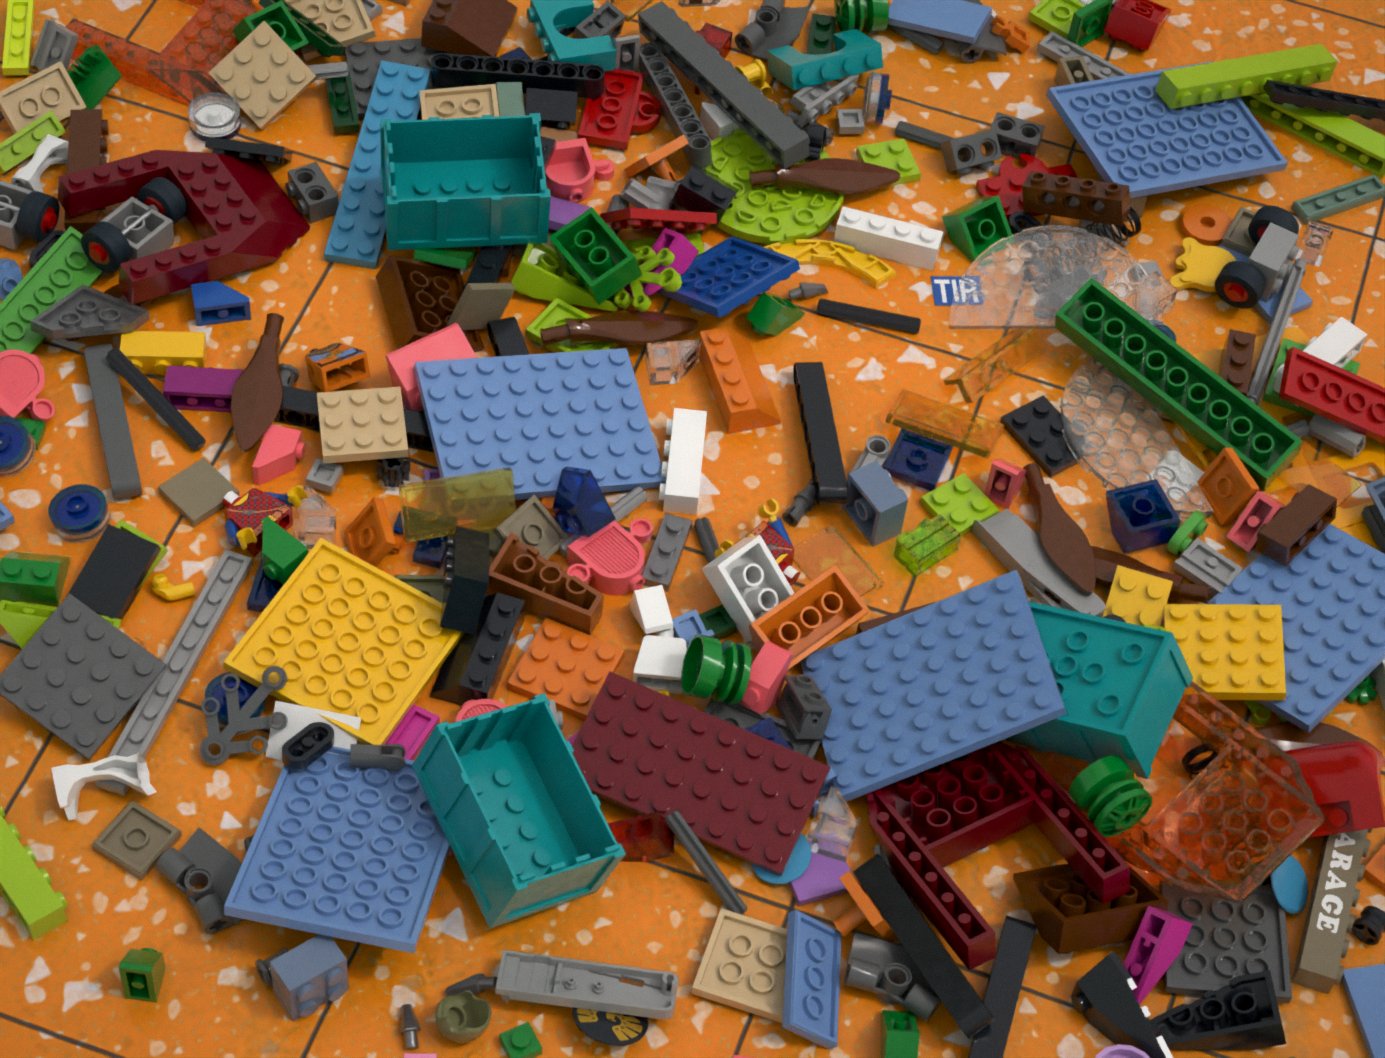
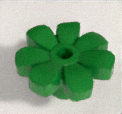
M1367 676L1346 696V699L1351 704L1358 699L1359 704L1367 705L1369 700L1374 701L1377 697L1378 692L1374 690L1377 683L1374 679H1370Z

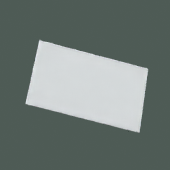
M275 701L273 713H284L287 716L288 723L282 730L270 728L265 757L282 760L283 745L306 726L314 722L327 723L333 728V746L350 749L351 744H357V739L320 715L348 724L357 730L360 728L361 718ZM277 715L273 718L274 726L281 727L283 725L284 719L282 716Z

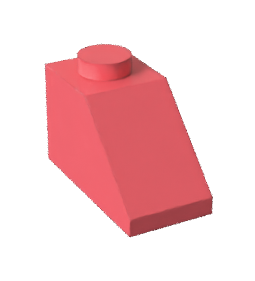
M271 425L264 435L252 466L255 485H261L295 470L298 459H303L306 450V443L302 442V431Z
M1003 459L994 460L984 494L991 502L1009 509L1022 488L1026 470Z
M1257 491L1226 537L1250 553L1258 545L1257 533L1263 524L1269 523L1278 510L1284 508L1285 505L1267 492Z
M769 641L765 642L751 664L749 682L739 704L760 715L775 706L779 699L785 681L784 677L787 674L793 653Z

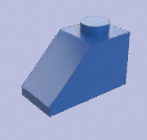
M219 281L191 284L197 326L251 320L249 297Z

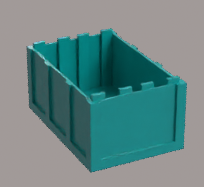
M530 113L526 116L493 117V115H482V117L452 119L428 117L427 120L402 121L380 119L381 176L388 250L547 243L551 195L550 189H547L540 137V113Z
M1029 601L1067 714L1003 740L1033 747L1034 751L1042 753L1049 751L1085 760L1089 765L1101 758L1119 755L1137 777L1148 779L1152 771L1151 764L1185 688H1189L1193 680V676L1173 633Z
M545 693L536 695L532 700L454 723L449 724L447 721L436 724L412 764L489 928L596 893L626 855L621 843H617L600 809L601 803L597 795L592 794L573 756L574 750L570 742L565 740L549 708L550 702Z

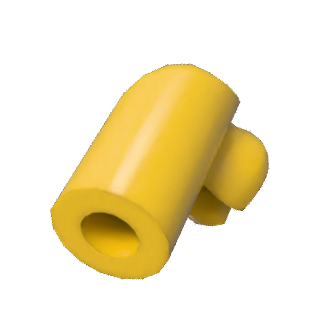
M158 574L152 578L153 592L168 601L195 596L192 582L173 585L168 582L164 574Z

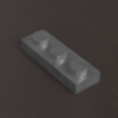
M665 513L642 574L645 578L644 586L662 585L664 591L668 592L689 536L692 520Z

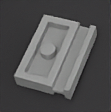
M45 19L30 65L42 71L61 61L67 71L79 35L62 24H57L53 19Z
M1198 538L1181 554L1179 559H1176L1172 567L1197 585L1211 586L1209 591H1211L1213 596H1216L1218 593L1221 594L1224 591L1222 589L1226 585L1229 586L1243 571L1242 567Z

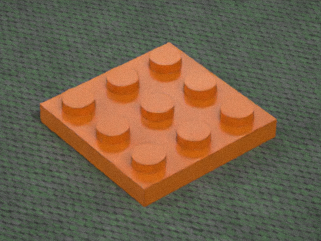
M545 618L509 678L507 689L530 699L545 693L548 700H555L556 710L585 721L609 671L615 673L625 656V649Z

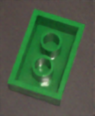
M592 207L549 236L557 256L599 305L642 275L635 256Z

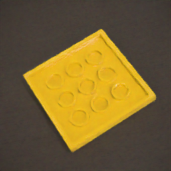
M1164 605V628L1167 629V632L1173 633L1193 676L1189 688H1185L1181 699L1286 701L1281 605Z

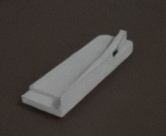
M1007 508L982 523L979 520H974L972 533L1010 572L1017 570L1024 587L1041 604L1103 617L1105 603L1094 592L1090 596L1083 594L1052 564L1041 548L1037 534L1017 514H1013ZM1045 591L1051 592L1060 599V605L1044 594Z
M503 950L495 994L507 995L512 1000L667 1020L674 1014L679 978L676 974L667 971ZM625 978L644 984L642 987L620 982V980Z

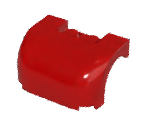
M1343 741L1291 749L1277 753L1266 760L1257 780V803L1264 844L1385 827V806L1381 790V769L1385 767L1383 753L1374 745L1363 741Z

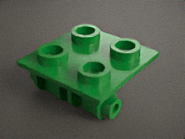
M97 44L95 46L92 45L90 48L86 47L83 54L75 60L78 66L72 64L71 68L73 71L70 69L67 71L86 105L85 109H94L122 77Z

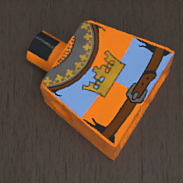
M334 343L320 349H312L305 356L309 379L322 392H331L370 377L367 353L355 347Z

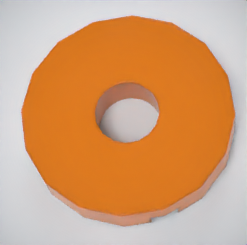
M1197 204L1189 207L1184 212L1181 228L1186 237H1192L1197 242H1201L1200 244L1219 246L1232 220L1224 210L1217 206ZM1202 224H1208L1211 228L1204 227Z

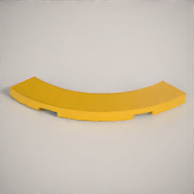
M797 239L793 243L780 244L778 242L764 246V248L797 259L799 265H824L850 272L868 282L875 289L896 277V271L879 258L871 254L868 256L856 251V247L839 242Z

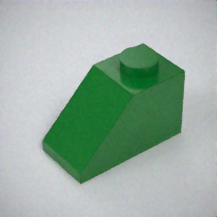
M763 292L746 318L753 323L751 327L757 333L763 336L765 334L777 336L801 319L805 313L787 298Z
M265 517L263 519L262 540L263 570L270 579H276L284 585L307 556L309 550L269 517Z
M151 948L129 950L119 964L125 999L157 1003L166 969L163 953Z
M882 1010L881 1058H917L920 1032L914 1014L911 1012Z

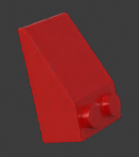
M1119 0L1112 9L1104 32L1109 34V38L1121 42L1124 40L1131 43L1130 46L1140 51H1144V49L1149 50L1172 9L1151 0Z

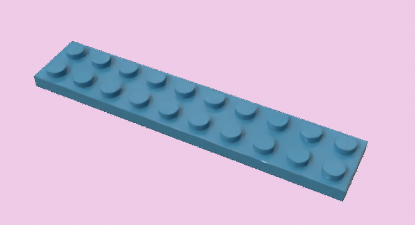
M381 60L324 252V260L371 269L377 268L386 237L381 176L380 119H391V121L418 120L421 112L419 90H427L431 69Z

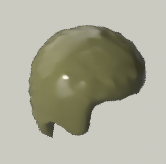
M469 990L443 998L435 1009L436 1025L440 1033L447 1039L458 1043L471 1042L478 1038L486 1030L492 1015L488 1001L476 997Z

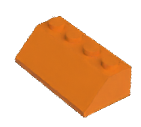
M726 327L700 331L697 353L728 434L779 425L781 420L749 340Z
M835 564L749 625L756 656L767 641L793 653L788 671H790L812 653L818 651L870 612V609Z

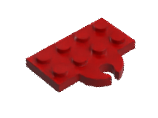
M620 69L605 71L603 95L593 99L587 98L578 132V139L586 138L589 144L627 150L631 132L642 133L656 127L661 116V104L653 95L642 91L645 74ZM644 112H651L653 114L647 115Z
M1020 153L1018 162L1024 168L1015 167L1012 164L1013 157L1011 155L1007 156L1000 164L998 177L977 180L976 189L980 197L998 195L1007 221H1009L1012 213L1023 211L1022 185L1030 171L1078 177L1071 164L1047 168L1035 156ZM1027 212L1033 217L1045 215L1040 213Z
M630 207L600 214L607 225H611V229L615 230L633 227L634 231L654 229V232H663L667 228L675 229L678 233H691V230H706V225L717 224V213Z

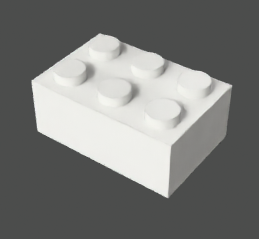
M761 535L743 538L702 568V571L729 616L736 624L745 642L752 641L749 630L751 623L795 593Z

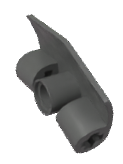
M763 0L760 9L756 12L755 21L748 24L735 36L737 47L750 56L768 61L767 50L791 45L799 37L809 6L790 8L785 7V0Z
M963 0L983 5L979 0ZM992 15L974 44L954 40L958 44L962 61L966 63L978 61L982 57L983 50L994 51L1006 56L1007 52L1003 36L996 35L991 31V28L994 26L991 24V21L994 19Z
M197 828L179 851L175 848H170L158 859L155 869L186 894L187 901L193 906L207 934L220 932L244 920L224 915L225 902L242 864L232 853L201 828ZM196 885H204V886H206V887H204L203 889H194V888H193V887H195Z
M855 933L849 953L844 984L876 993L882 1002L890 1005L899 1004L923 1021L928 1022L942 1001L905 947Z

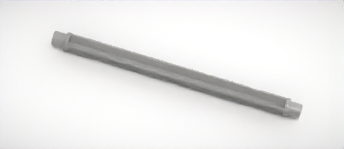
M1301 258L1295 260L1293 268L1289 273L1248 387L1246 397L1257 406L1260 402L1264 384L1286 327L1297 291L1306 272L1305 267L1307 263Z

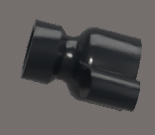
M810 124L806 128H801L800 125H796L800 130H804L810 139L809 156L804 158V160L814 161L820 159L826 139V127Z

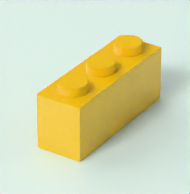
M133 331L121 334L120 350L143 374L166 375L167 366L206 368L207 343L205 332Z

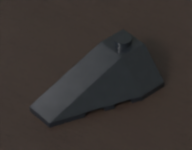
M1115 952L1108 954L1076 982L1071 995L1074 1008L1078 1013L1083 1014L1088 1023L1115 1045L1121 1044L1136 1047L1144 1051L1150 1058H1173L1162 1035L1158 1032H1153L1148 1017L1151 1014L1146 1005L1140 1007L1132 991L1137 986Z
M1270 970L1229 980V985L1215 992L1211 989L1203 993V998L1189 1005L1181 1004L1150 1020L1153 1032H1158L1162 1035L1169 1050H1256L1286 1044Z

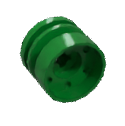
M834 0L835 16L840 32L857 29L862 32L864 27L865 31L869 33L884 31L887 28L889 19L888 0Z
M701 634L695 635L686 650L683 660L681 686L684 695L707 699L711 695L715 702L724 701L725 704L737 705L746 691L750 678L752 656L749 646L743 643L735 644L733 641H725L721 645L718 638Z
M1110 755L1090 764L1078 774L1069 788L1071 798L1081 811L1087 813L1088 820L1103 837H1113L1130 829L1147 814L1152 805V796L1144 789L1140 781L1134 779V772L1119 755Z

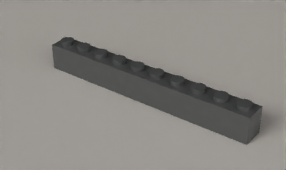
M661 1L638 13L640 33L649 42L657 44L669 61L780 166L786 169L809 156L810 139L808 134L804 130H800L789 116H785L774 102H770L759 88H755L745 75H741L730 61H726L716 48H712L701 34H697L687 21H683L673 8H669Z

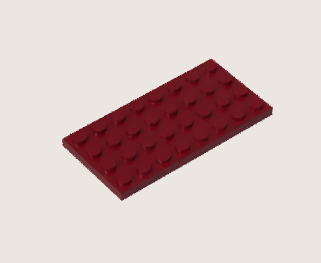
M610 671L572 745L574 750L573 756L593 795L596 794L600 798L668 828L670 827L665 822V818L672 812L679 811L700 842L779 876H782L831 768L826 764Z

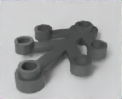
M278 666L268 667L262 675L263 683L241 709L238 688L241 684L240 678L233 673L223 676L221 685L226 690L229 724L221 733L218 720V712L221 709L220 701L215 697H208L203 700L201 708L206 714L208 736L201 742L200 754L207 763L217 765L225 762L230 754L243 752L262 754L267 750L268 741L263 736H254L250 741L230 742L238 731L266 728L282 730L287 726V716L282 712H275L270 716L250 718L272 690H280L286 685L287 673L283 668ZM273 672L278 673L280 676V680L276 684L269 682V675ZM228 677L236 679V686L230 689L226 686L225 681ZM210 700L215 701L217 704L214 712H209L206 709V703ZM277 715L282 716L284 719L281 727H276L273 724V718ZM256 739H261L264 742V748L260 751L253 748V742ZM214 743L218 744L221 748L218 755L210 753V746Z

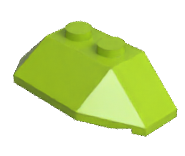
M1 600L0 624L23 649L57 607ZM100 615L117 629L120 628L121 619H111L108 616Z

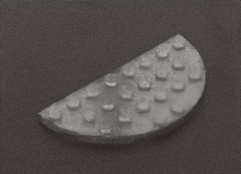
M1047 225L1027 228L1008 238L1004 237L988 247L975 259L963 275L954 295L949 329H1056V313L1090 278L1097 281L1156 328L1163 327V317L1158 295L1149 281L1148 274L1139 262L1124 248L1107 237L1102 238L1087 232L1083 228Z
M1094 358L1083 363L1069 379L1062 394L1059 407L1061 408L1062 419L1060 425L1064 439L1082 468L1087 473L1092 472L1103 481L1102 486L1109 492L1141 509L1160 514L1161 511L1178 514V518L1188 519L1195 510H1198L1205 514L1207 518H1210L1213 509L1154 405Z

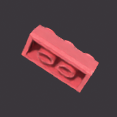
M457 323L385 355L392 386L401 387L403 407L412 411L423 409L414 373L415 362L477 358Z

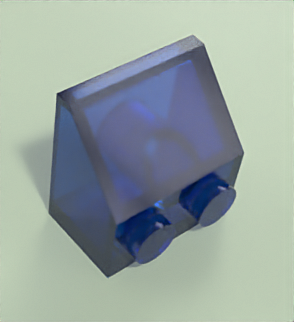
M567 466L562 469L552 509L556 515L555 520L564 532L590 537L616 519L591 470Z
M1157 479L1106 491L1105 495L1112 534L1124 554L1169 543L1172 536L1178 530L1181 520Z

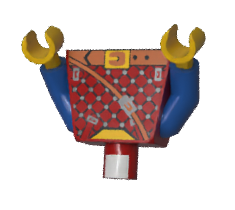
M301 485L294 486L285 494L263 492L257 488H252L242 497L234 491L228 492L224 496L222 504L227 507L224 528L229 544L240 546L242 550L247 549L255 557L262 551L263 519L269 517L284 530L289 529L293 525L292 506L299 508L302 505L300 500L308 498Z
M774 499L767 500V505L770 512L765 504L758 507V514L762 518H767L768 522L762 521L747 537L761 535L790 586H792L800 575V572L792 567L794 547L780 517L775 516L779 510L778 502ZM729 540L720 544L721 548L715 551V558L734 546L733 542Z

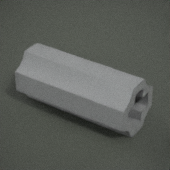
M1315 414L1309 422L1310 429L1308 434L1353 458L1357 457L1365 446V435Z

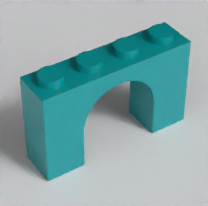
M530 0V8H527V18L529 23H532L534 26L535 37L540 39L542 52L547 54L548 61L595 64L601 66L604 71L615 70L616 48L609 35L575 39L558 32L560 29L576 27L594 12L592 0Z
M851 29L833 34L835 52L819 55L804 54L790 45L767 50L769 74L792 90H797L883 68L881 43L857 29Z

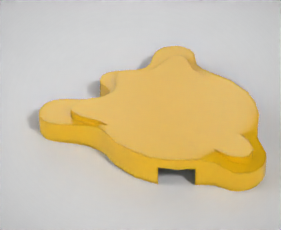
M1187 237L1182 242L1184 254L1179 256L1175 262L1176 268L1183 270V272L1171 277L1170 288L1174 291L1197 288L1205 292H1216L1215 280L1222 268L1227 263L1236 261V259L1229 251L1223 248L1202 245L1194 238Z

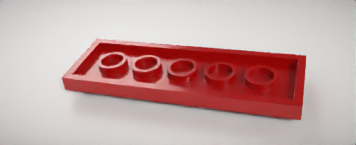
M1295 347L1287 351L1279 398L1385 444L1384 387Z

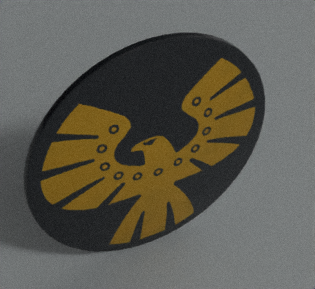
M573 1008L572 1010L573 1020L579 1030L589 1038L606 1045L625 1046L633 1044L642 1039L648 1029L647 1017Z

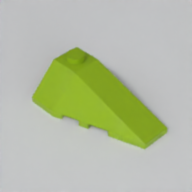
M543 243L527 244L510 282L515 287L516 292L536 299L554 301L556 298H559L572 305L613 312L617 311L618 305L614 302L615 294L599 305L557 256L554 248Z

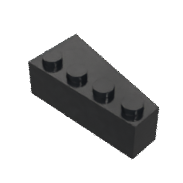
M456 526L454 535H448L444 550L446 552L444 564L446 565L443 574L445 579L443 583L444 595L440 627L474 635L489 585V533Z

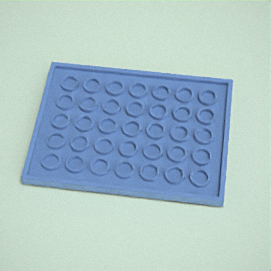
M1211 62L1050 87L1046 93L1047 98L1103 180L1108 183L1114 182L1130 186V198L1285 170L1288 164L1240 97L1170 109L1156 93L1155 90L1162 71Z
M627 348L415 362L414 373L448 506L529 499L534 494L537 498L627 491L633 490L638 486L642 489L660 488V483L666 484V478L661 477L662 464Z
M1331 524L1311 541L1286 567L1261 553L1229 586L1226 585L1222 589L1224 591L1221 594L1218 593L1208 603L1281 605L1286 701H1255L1307 733L1322 721L1385 659V554Z
M1017 570L818 650L801 662L804 675L814 679L832 709L823 740L821 741L828 766H831L837 775V778L832 782L836 797L840 803V798L845 803L1067 714Z
M332 746L330 750L306 768L291 769L284 765L224 905V915L415 953L450 850V845L412 767L414 760L405 759L404 768L397 771L383 768L349 767L350 757L348 756H350V749Z

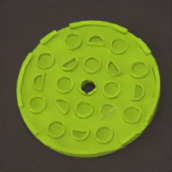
M742 129L733 130L732 135L724 138L719 136L711 142L712 162L703 169L739 189L717 226L724 232L752 243L773 244L780 242V244L795 242L797 239H807L820 233L839 214L844 194H833L803 188L777 189L776 184L764 188L765 186L751 188L749 172L774 169V163H778ZM825 147L823 148V151L821 152V157H820V159L831 158V157L826 153V148H825ZM803 159V160H801V161H799V162H797V163H795V164H793V165L801 164V163H806V162H810V161Z

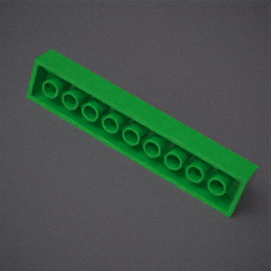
M1090 278L1056 313L1055 328L1215 454L1219 455L1223 448H1233L1261 490L1265 491L1300 453L1303 440L1093 278Z

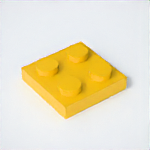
M1117 565L1103 617L1117 615L1123 618L1126 623L1139 626H1160L1164 615V606L1167 605L1173 581Z

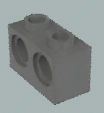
M607 1L575 27L572 38L584 39L609 35L611 39H614L621 34L626 16L612 3Z
M997 112L990 130H996L1001 154L1011 155L1013 158L1019 159L1020 153L1036 157L1045 126Z
M995 129L940 143L947 172L956 170L957 175L971 172V166L978 164L980 169L994 166L993 160L1002 158ZM981 144L986 149L985 156L980 151ZM959 150L963 153V161H960L958 158Z
M317 162L288 171L287 193L290 198L294 197L300 214H305L310 224L336 215L339 205L338 194Z

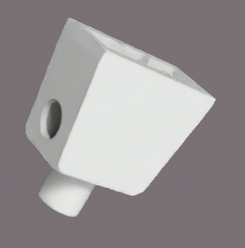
M673 628L658 631L656 636H644L634 667L633 681L657 692L666 690L669 693L684 694L681 686V671L687 650L686 641L683 638H674Z

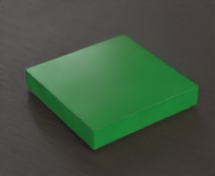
M1094 0L1074 12L1067 40L1083 47L1105 33L1104 29L1108 22L1113 0Z
M478 247L416 248L413 259L464 270L477 256Z

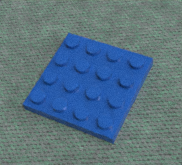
M731 236L694 258L685 273L681 275L682 285L677 291L668 292L661 288L656 292L714 316L723 317L739 305L748 303L751 298L759 293L768 291L771 286L779 281L788 279L791 274L800 270L797 259Z

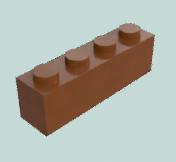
M512 532L510 533L489 567V585L486 595L501 593L525 600V611L542 618H549L591 635L602 617L604 595L575 575H568L562 571V566L554 561L549 562L539 555V551L533 546L527 547L519 541L517 535Z

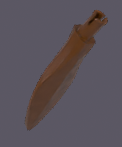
M839 158L818 159L792 165L786 169L774 163V169L749 172L751 188L776 184L777 189L803 188L833 194L872 191L893 184L900 179V173L893 169Z
M621 310L585 319L565 318L566 324L540 329L543 346L569 340L571 345L584 343L643 345L667 341L697 329L698 321L693 318L666 313Z
M267 314L264 333L260 337L254 356L237 379L232 391L231 417L238 445L243 452L250 451L260 441L275 421L282 404L283 387L279 371L281 341L279 338L284 317L280 314Z
M1028 464L1023 467L1026 470L1025 479L1030 490L1027 498L1034 509L1040 546L1052 564L1079 591L1090 596L1095 589L1096 569L1095 558L1089 540L1083 530L1059 504L1051 485L1045 484L1039 464Z
M1091 546L1095 558L1096 581L1111 587L1117 565L1173 581L1168 598L1173 603L1180 604L1182 599L1203 602L1205 604H1208L1210 601L1211 591L1209 590H1211V586L1184 583L1183 576L1160 571L1128 555Z
M1289 721L1257 728L1234 727L1230 730L1206 726L1201 733L1202 744L1210 743L1219 747H1225L1226 752L1245 753L1267 760L1277 753L1291 749L1343 741H1363L1369 743L1345 730L1321 722L1309 733Z

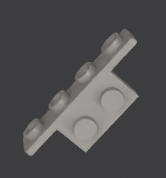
M851 75L833 88L824 82L805 87L795 93L790 100V104L802 113L797 125H800L802 128L808 123L812 124L819 115H825L832 106H838L846 97L850 98L858 88L856 82L859 75Z

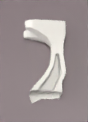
M47 134L41 144L37 146L30 162L20 168L11 178V184L44 193L40 183V176L51 164H68L69 142Z
M139 752L128 757L114 755L94 763L83 765L67 764L51 768L58 803L61 809L64 808L68 821L77 818L80 790L86 782L115 780L146 795L157 792L150 784L147 762Z

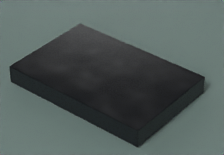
M108 524L69 593L97 614L108 616L111 619H121L160 552V546Z

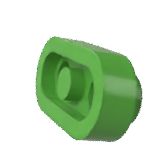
M1195 510L1172 536L1166 550L1175 556L1183 553L1193 543L1192 539L1195 536L1201 537L1207 529L1208 523L1205 522L1207 516Z

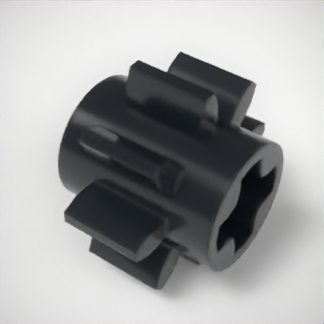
M403 458L378 459L376 479H383L385 487H400L403 481H409L410 461H404Z

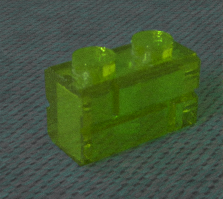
M941 514L931 520L925 518L918 524L915 530L910 533L905 531L898 536L894 556L915 577L957 551L961 535L952 525H949V522Z

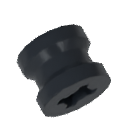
M1366 906L1360 914L1361 918L1354 921L1352 932L1363 943L1376 945L1381 940L1382 933L1385 932V912L1374 906Z

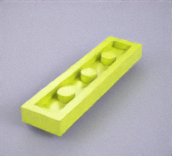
M8 0L2 63L3 75H29L34 0Z

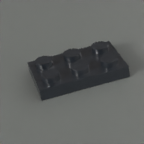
M206 137L205 147L211 149L212 153L231 156L238 154V158L258 160L261 157L268 163L284 165V160H292L293 151L282 146Z
M1044 395L1001 417L1000 424L1050 478L1093 456L1094 449Z

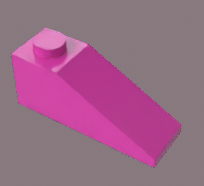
M665 228L652 246V249L657 255L661 249L668 248L675 255V259L671 265L665 267L660 264L649 272L660 274L664 269L671 267L682 275L691 265L699 250L681 233ZM629 283L627 286L624 287V289L634 299L631 286ZM642 283L644 294L647 297L662 288L660 285Z
M1149 905L1123 964L1137 986L1132 991L1139 1005L1181 953L1193 925L1168 911Z

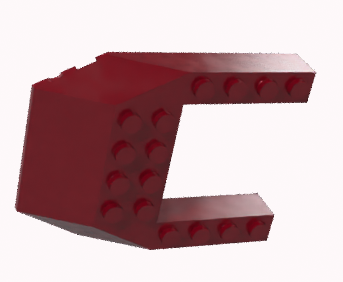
M153 150L61 175L58 180V201L69 217L125 202L131 197L137 198L139 190L156 177L168 179L183 194L187 203L185 216L202 240L121 263L118 287L130 305L189 288L191 284L209 282L275 262L282 256V252L288 246L292 247L299 237H303L310 230V225L261 160L238 158V156L217 153Z
M998 741L867 793L870 828L902 886L968 970L996 958V936L993 929L943 869L964 857L1035 824L1103 904L1130 891V866L1028 750L1018 745L1013 748Z

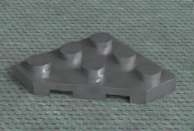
M82 284L31 320L30 326L31 331L51 339L128 333L135 331L149 320V310L134 304L130 305L129 302Z

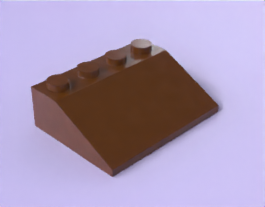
M433 0L422 21L421 47L462 55L496 57L517 13V7L507 0Z
M393 255L388 257L376 275V279L397 350L448 326L447 323L465 287L459 269ZM479 329L462 330L474 352L484 349Z
M1069 864L1014 873L1013 880L1041 938L1058 954H1067L1072 951L1132 940L1136 936L1148 905L1165 911L1168 909L1169 901L1131 867L1130 891L1105 904L1098 899Z

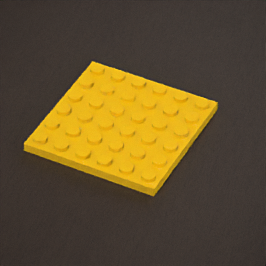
M320 538L225 659L223 669L236 674L241 679L259 688L263 683V672L268 667H281L287 673V683L280 690H272L270 695L285 703L360 717V728L357 730L348 724L320 715L357 739L359 744L385 745L465 632L440 627L441 602ZM273 672L269 675L270 683L276 684L279 682L280 676L278 673Z

